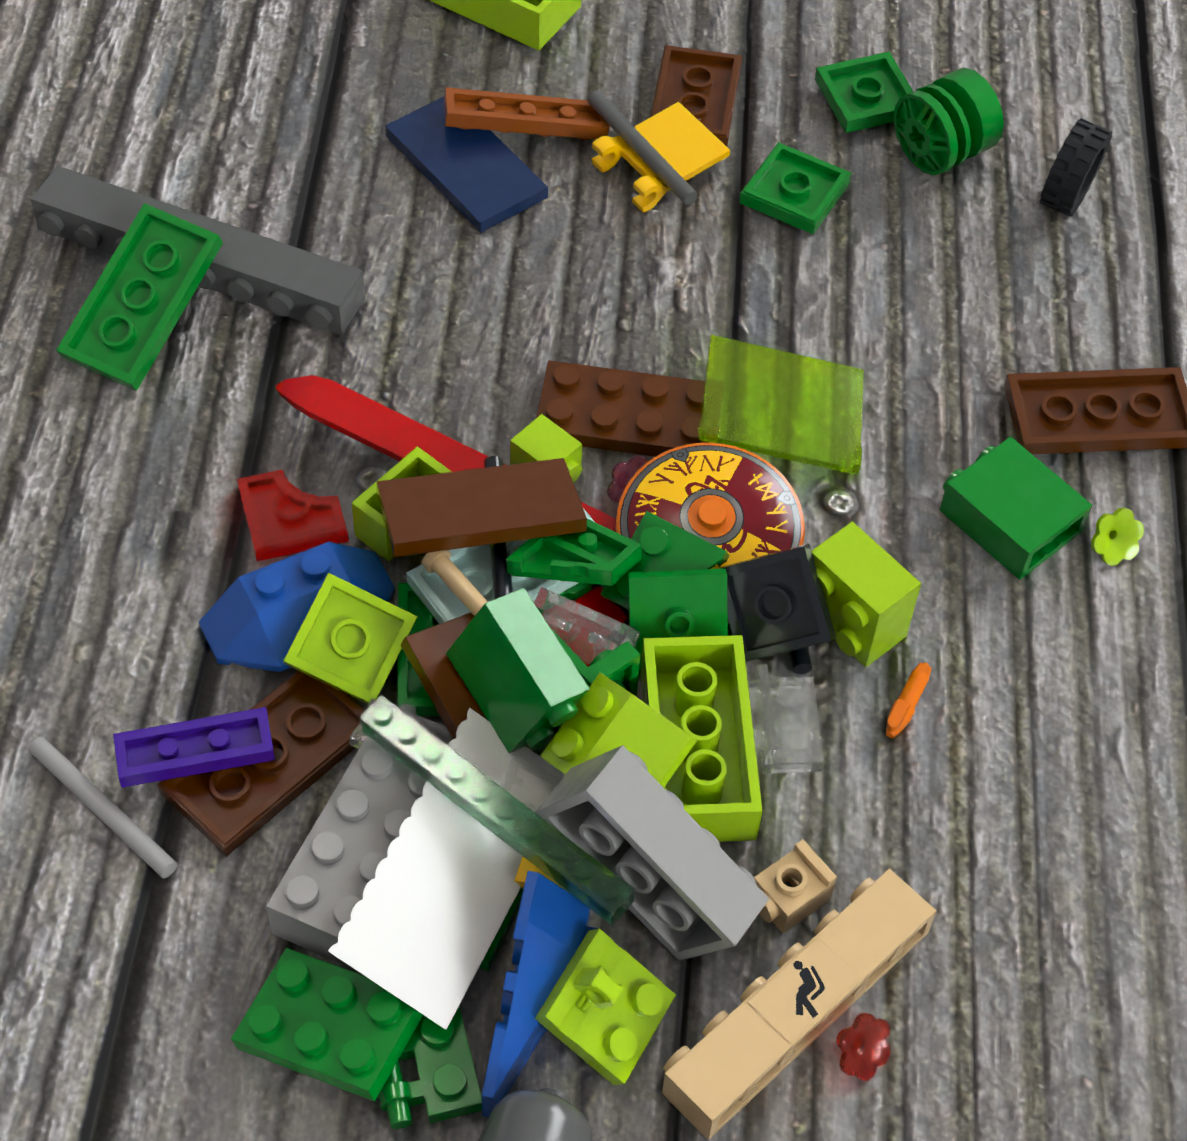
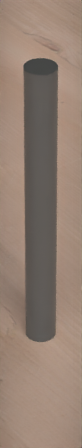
M593 91L587 98L590 106L685 205L692 204L696 200L698 193L600 91Z

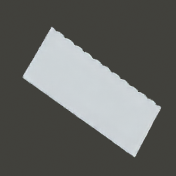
M469 708L467 720L461 722L457 728L456 739L450 741L446 747L445 758H442L436 764L434 777L425 783L422 791L423 796L414 802L411 808V817L405 819L401 824L399 837L390 843L387 858L381 860L377 865L375 879L370 880L365 886L363 899L354 905L350 915L351 920L342 926L338 933V943L331 946L328 952L446 1030L521 888L514 880L530 832L549 835L551 828L535 811L565 774L526 746L508 753L490 721Z

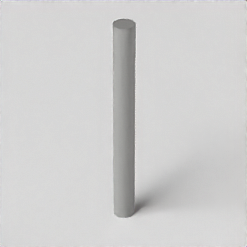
M38 737L30 744L28 751L161 878L165 879L173 874L177 868V862L44 737Z

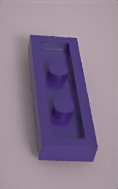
M266 707L113 734L118 779L121 788L275 760Z

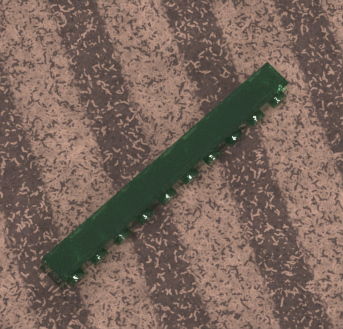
M380 695L359 717L362 731L424 780L428 781L433 787L613 926L634 902V888L383 695Z

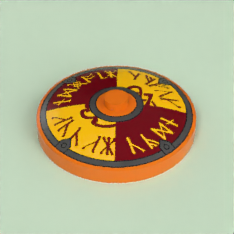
M687 444L659 454L644 464L630 479L622 493L617 509L615 532L631 539L644 514L648 511L727 551L730 556L727 562L721 566L801 546L804 543L805 523L802 507L787 479L773 465L760 456L727 444ZM715 565V566H714L713 568H711V569H717V568H719V566H718V565Z

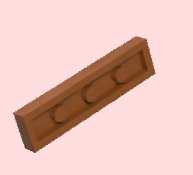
M445 87L444 118L445 126L457 127L465 130H493L502 133L538 134L545 137H573L582 140L598 139L602 136H608L610 125L590 106L587 100Z

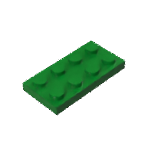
M144 203L56 351L66 360L137 391L223 245L220 236Z

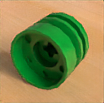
M963 67L934 80L932 84L920 87L916 91L902 96L895 105L893 120L896 136L906 156L923 173L933 176L942 174L953 166L963 163L965 159L977 156L996 146L1002 138L1004 120L1001 105L990 84L975 70Z

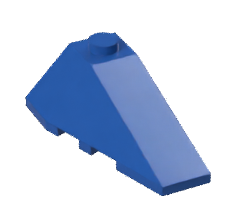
M527 872L513 935L515 943L512 956V964L515 965L514 971L509 970L505 975L501 1003V1014L504 1015L503 1022L498 1021L495 1027L482 1092V1116L489 1117L496 1104L507 1096L547 1029L535 1019L536 1015L587 932L598 929L589 926V905L538 872Z

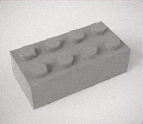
M366 736L266 905L272 934L355 970L328 952L331 946L338 943L340 929L351 920L350 915L354 905L363 899V891L367 883L375 879L377 865L381 860L387 858L390 843L399 837V829L403 821L411 817V808L414 802L423 796V787L427 780L434 777L436 765Z
M623 745L572 767L535 811L679 961L736 946L769 900L756 885L752 874L738 866L721 849L718 839L708 830L701 828L684 810L681 800L672 792L665 790L647 771L644 761L636 754L629 752Z

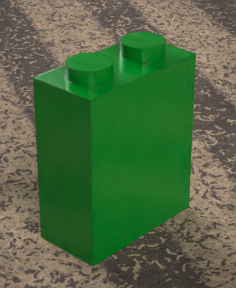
M1010 436L997 447L991 445L985 448L977 457L975 463L965 470L961 468L955 470L943 484L944 495L939 510L1016 578L1021 580L1083 532L1092 504Z
M524 588L485 603L446 652L447 657L488 721H490L508 753L514 752L526 745L531 750H535L551 741L556 734L554 728L571 719L579 711L576 704L590 690Z

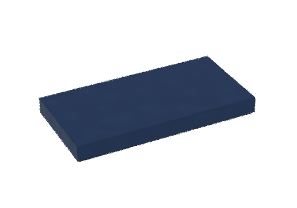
M444 97L385 125L386 137L480 233L548 198V186L491 130H465L445 126Z

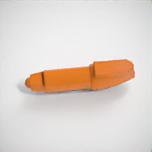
M927 662L919 663L911 672L898 700H895L886 722V735L889 738L897 736L911 721L915 713V707L931 674L932 668Z

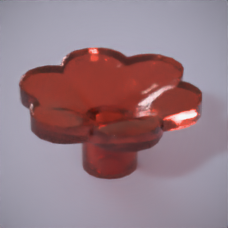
M862 1012L857 1015L851 1027L844 1028L838 1033L836 1043L842 1051L839 1066L843 1073L850 1076L855 1075L856 1078L862 1081H869L875 1075L877 1067L887 1062L891 1050L887 1042L890 1026L886 1020L875 1018L872 1014Z

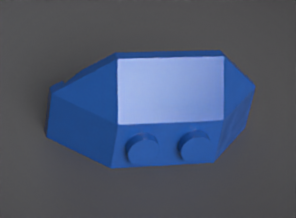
M326 542L239 576L199 620V627L218 664L230 665L234 663L248 668L281 672L291 668L284 664L283 661L328 573L387 602L392 599L395 593V586L376 552Z

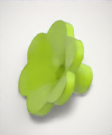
M1125 507L1118 508L1113 514L1105 513L1101 515L1097 520L1096 531L1091 539L1092 550L1101 554L1102 561L1110 566L1119 564L1122 559H1133L1139 551L1138 541L1144 534L1143 523L1135 520L1133 512Z

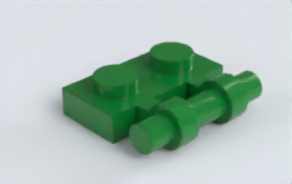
M459 1006L446 1030L426 1016H422L379 1093L380 1107L388 1112L392 1129H403L410 1126L413 1121L409 1107L425 1103L430 1124L482 1111V1095ZM414 1058L419 1080L408 1083L403 1081L399 1061Z

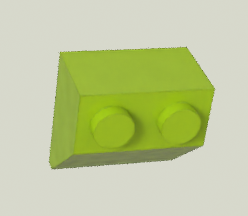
M600 672L590 685V690L576 705L579 711L571 719L563 723L540 757L566 775L572 767L623 745L629 752L636 754L644 761L647 771L664 788L697 740Z

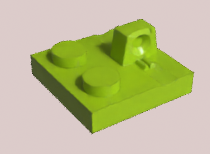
M328 573L283 663L373 707L402 649L401 643L409 635L417 616Z
M598 928L587 932L535 1019L611 1084L620 1085L626 1083L676 994Z

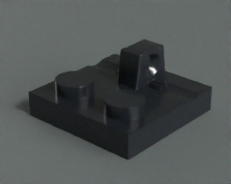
M809 543L717 568H725L727 572L728 621L733 636H743L745 662L829 642L836 638L824 592L817 577V570Z

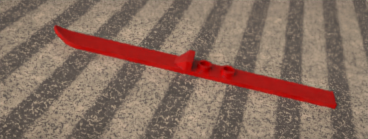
M310 375L285 379L275 386L279 395L303 414L399 462L417 446L452 472L484 468V460L489 457L330 379ZM581 502L582 507L594 522L615 531L616 518Z

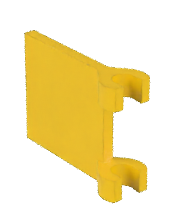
M679 102L634 126L685 181L730 156V149ZM619 135L616 137L602 136L592 143V148L599 154L592 158V164L602 173L614 167L619 159L623 157L643 176L633 183V188L639 195L632 199V203L642 213L651 210L664 194L671 190Z

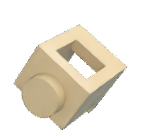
M803 839L795 844L791 852L754 877L756 885L769 898L758 915L768 923L772 921L784 934L831 900L837 876ZM789 881L793 887H789L785 883Z

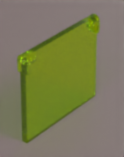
M711 335L708 346L698 439L710 443L736 446L752 452L858 475L862 461L861 431L864 369Z

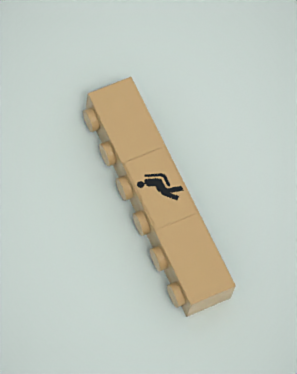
M890 868L876 881L871 877L864 880L850 897L852 903L841 913L835 909L830 911L814 930L815 937L804 947L798 942L789 948L778 962L777 966L780 969L767 980L763 976L755 979L741 995L740 1000L742 1003L730 1014L725 1010L718 1013L702 1032L704 1038L691 1050L686 1045L681 1047L666 1062L663 1068L666 1073L662 1094L707 1140L715 1135L928 934L937 910Z

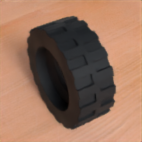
M1082 118L1076 122L1051 167L1041 193V204L1069 217L1073 216L1089 190L1105 157L1112 138V131Z

